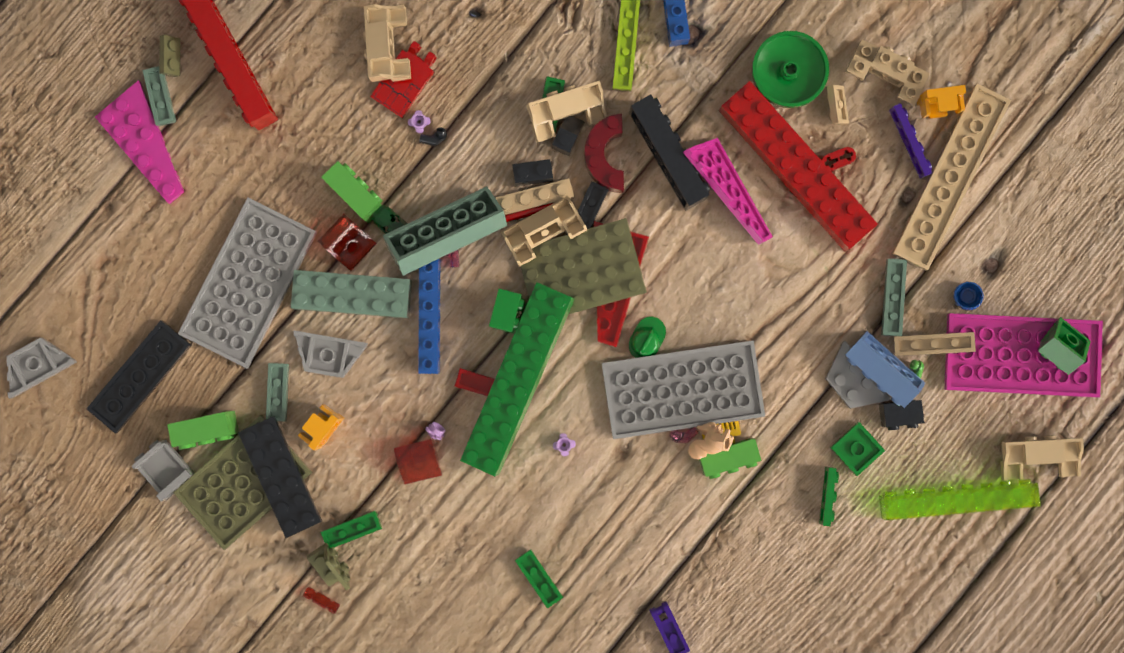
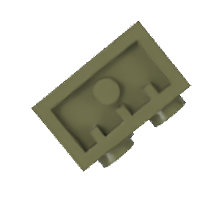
M325 543L307 555L308 561L329 587L339 581L346 590L350 589L349 581L351 578L348 574L350 569L344 561L341 562L339 560V555L334 547L330 548Z

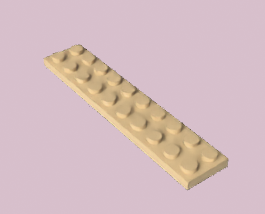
M979 84L974 85L965 104V110L961 112L892 252L893 255L907 260V262L925 271L929 270L1011 102L1010 99Z

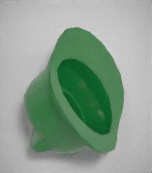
M653 316L642 319L636 326L628 343L631 355L635 358L655 355L666 336L664 323L659 318Z

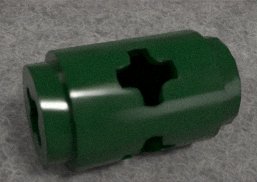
M385 205L380 206L371 217L374 221L373 223L385 234L408 224L389 206L386 207Z

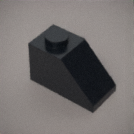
M574 116L566 117L553 141L552 149L570 156L585 122Z

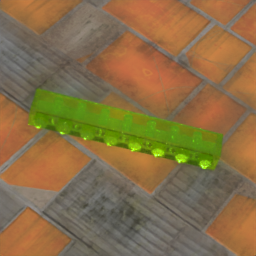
M1019 479V483H1012L1011 480L999 481V485H993L992 482L980 483L981 486L973 487V484H962L961 488L955 489L954 486H942V490L928 487L923 488L922 492H916V489H906L904 493L897 494V491H886L885 495H879L881 518L884 520H897L1040 507L1038 483L1031 482V479Z

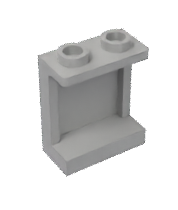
M156 440L149 446L150 450L146 454L141 453L134 459L135 463L131 467L138 469L159 493L156 495L158 499L165 501L195 473L167 440Z

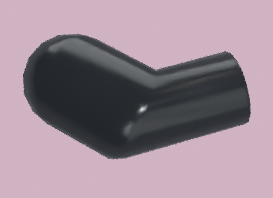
M439 127L431 136L421 134L419 143L437 146L446 139V130Z

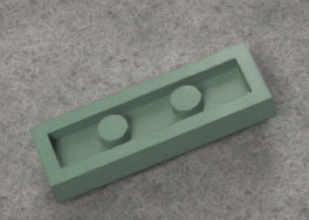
M159 66L142 70L155 125L159 127L175 123L176 118L165 75L159 74Z
M268 363L266 419L275 416L277 421H287L289 364Z

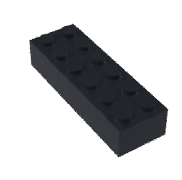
M650 94L631 105L629 115L683 208L687 211L705 201L710 195L708 193L710 189L705 181H701L698 176L700 173L683 153L687 149L682 148L679 143L681 139L676 131L673 132L669 126L671 121L666 114L663 115L661 112L659 100L653 98Z

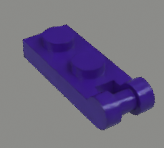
M667 601L661 603L662 605L657 608L649 609L669 652H690ZM666 613L667 618L660 620L658 615Z

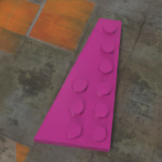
M138 80L97 114L95 118L166 202L171 204L184 193V189L172 164L171 156L167 151L161 131L155 125L154 116L149 106L150 103L144 93L142 83Z
M718 138L688 148L683 152L758 245L773 237Z

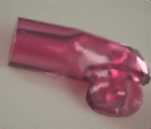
M458 250L446 255L450 258V268L460 267Z
M695 427L689 428L686 432L673 430L670 432V437L675 443H688L699 431Z

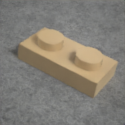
M828 86L827 99L829 101V115L832 124H849L844 86Z

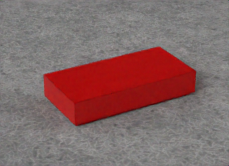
M460 368L454 386L488 396L495 379Z

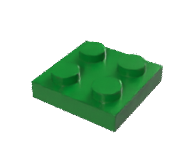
M857 422L830 447L855 476L860 475L886 451L860 422Z

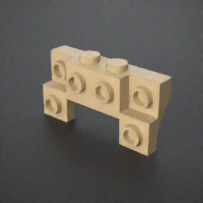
M376 4L364 6L365 31L363 32V38L366 43L364 55L368 64V78L372 82L391 79L393 82L411 79L410 60L408 58L395 59L393 38L394 27L407 25L406 7L404 5L382 6Z
M863 39L859 42L845 71L847 74L850 73L860 78L861 81L864 80L867 72H870L899 88L901 87L896 99H901L911 104L912 107L916 105L930 73L914 66L915 63L909 57L898 55L887 46H880L878 48Z
M600 81L578 88L575 85L564 88L565 92L558 94V91L546 94V98L528 103L526 107L532 121L531 128L536 142L539 143L556 137L552 124L553 121L585 112L588 124L591 126L608 117Z
M569 196L501 231V234L520 267L536 258L532 248L564 231L572 239L587 231V228Z
M1046 435L1044 439L1038 440L1037 436H1027L1025 440L1002 442L1003 461H1000L1001 479L1004 481L1023 480V464L1058 463L1059 477L1081 476V458L1084 451L1083 438L1056 439V435Z

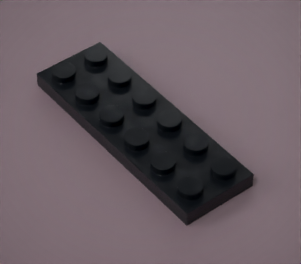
M160 320L86 410L115 434L118 433L192 344L167 323Z
M272 416L238 432L285 538L321 523L322 519L276 417Z

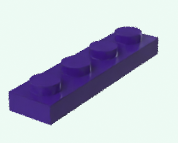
M901 103L893 106L889 112L919 178H924L932 173L931 163L923 154V145L921 142H918L915 136L916 130L909 123L906 108L902 107Z

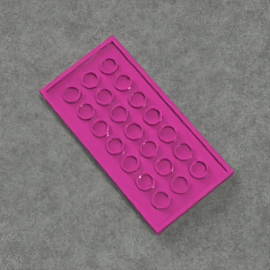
M948 313L946 334L974 332L976 352L946 353L944 390L1100 398L1103 321L1064 319L1091 341L1086 361L1068 375L1058 369L1052 361L1044 358L1038 351L1041 340L1057 321L1056 318Z

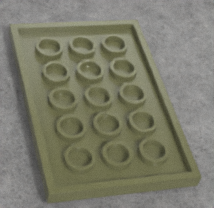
M627 218L587 229V231L572 239L565 235L545 241L532 248L536 258L521 265L529 298L536 282L575 298L569 314L647 293Z
M260 415L247 428L266 419ZM239 435L173 492L223 550L230 547L272 509ZM289 446L300 473L305 480L313 472Z

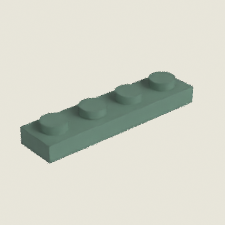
M886 259L881 335L902 336L907 260Z

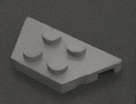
M300 331L293 332L298 344L299 354L302 358L304 371L344 378L368 345V343Z
M44 338L31 342L6 356L8 366L7 381H9L10 387L8 398L12 399L72 366L77 361Z
M843 341L825 379L848 408L851 409L891 400L889 394L879 390L876 386L877 383L872 379L866 378L857 365L853 366L848 362V357L845 354L851 347L846 341Z

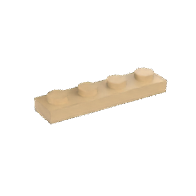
M565 179L496 197V200L503 209L504 214L507 215L555 203L567 196L571 199L574 198L570 179Z
M974 332L894 337L895 356L976 352Z

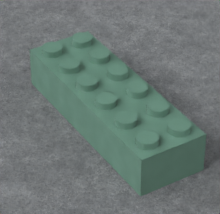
M486 186L383 235V238L391 256L404 276L506 227L507 222L503 209Z
M294 270L291 309L409 319L412 280Z

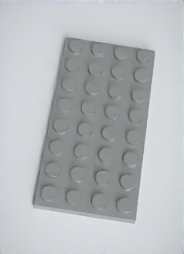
M247 198L178 334L248 368L293 281L294 270L299 269L317 232Z
M754 340L602 363L613 439L693 428L709 422L719 424L765 417Z

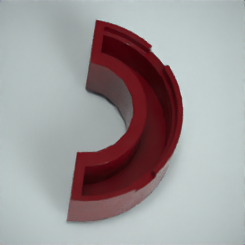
M622 113L608 116L599 121L590 131L584 151L585 165L591 178L599 185L615 193L624 192V171L616 170L608 164L605 159L604 149L611 140L622 137Z

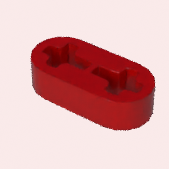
M844 147L825 155L821 160L825 164L827 158L829 161L836 159V162L831 165L832 168L829 165L827 166L832 172L854 162L856 152L851 147ZM845 152L851 154L849 161L847 158L840 160L839 157H842Z

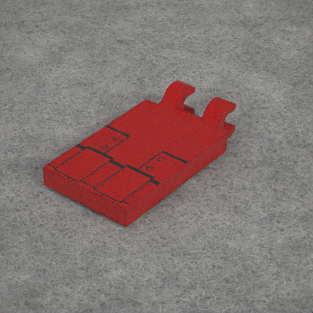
M415 41L410 45L408 52L401 50L396 58H408L410 60L411 79L394 82L391 79L381 80L370 96L402 119L434 74L431 66L437 60L436 55L430 51L424 60L416 56L422 47Z

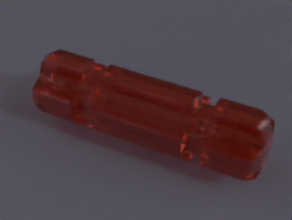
M308 587L303 594L306 599H312L313 603L324 609L327 608L333 614L340 607L339 603L332 602L330 598L319 592L316 593L311 587Z

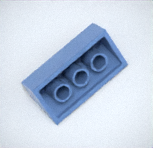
M868 331L845 354L850 364L853 366L857 365L862 370V374L866 378L875 381L878 389L884 393L887 392L892 397V401L898 406L901 405L905 408L921 392L925 385L921 378Z

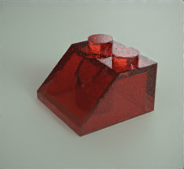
M344 213L318 240L332 256L350 271L377 244Z
M433 438L394 448L397 465L404 484L442 476Z

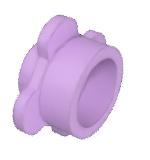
M420 110L416 111L412 118L408 120V125L413 126L417 133H423L424 128L431 123L430 118L425 117Z
M433 422L425 429L428 435L435 440H441L445 436V429L439 423Z
M562 433L558 441L553 443V448L559 450L562 456H568L570 449L574 448L576 443L574 440H570L565 433Z

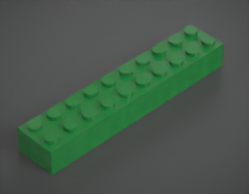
M536 282L460 459L461 462L494 477L500 474L575 298Z

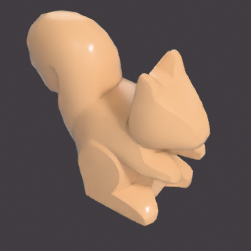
M709 422L697 426L699 432L705 435L704 440H694L690 443L688 450L689 455L693 459L704 458L707 454L729 451L734 436L730 435L729 429L723 433L720 424L716 425L715 422Z

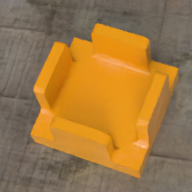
M965 85L924 91L917 101V106L920 105L921 117L935 119L947 117L948 111L955 110L956 114L965 110L963 97L966 93Z
M322 404L319 408L330 417L328 418L322 412L318 415L313 413L302 427L313 439L305 432H300L298 435L313 450L321 449L344 419L342 415L334 412L325 404Z

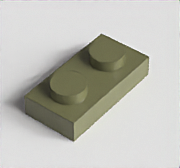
M168 35L160 36L159 74L173 77L180 76L181 38Z

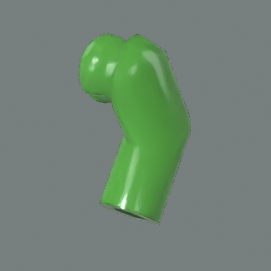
M912 360L910 368L921 378L924 364L920 360Z

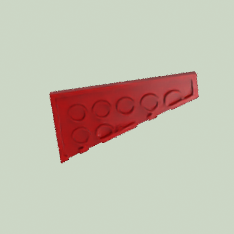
M594 221V227L604 225L603 223ZM631 232L641 267L649 236ZM631 297L597 307L598 342L617 347Z

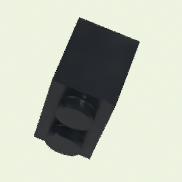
M551 159L512 164L516 187L553 182Z
M912 400L905 408L901 405H896L894 402L879 404L881 427H887L888 430H899V426L907 425V428H918V424L925 423L922 400Z

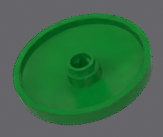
M783 31L766 39L757 50L752 62V78L755 87L770 103L782 108H797L812 102L823 91L829 77V61L823 47L813 37L798 31Z

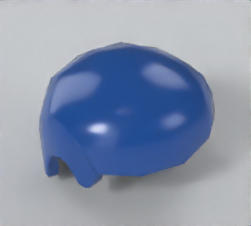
M966 281L959 284L953 294L956 305L962 310L967 311L978 308L984 298L981 287L975 282Z

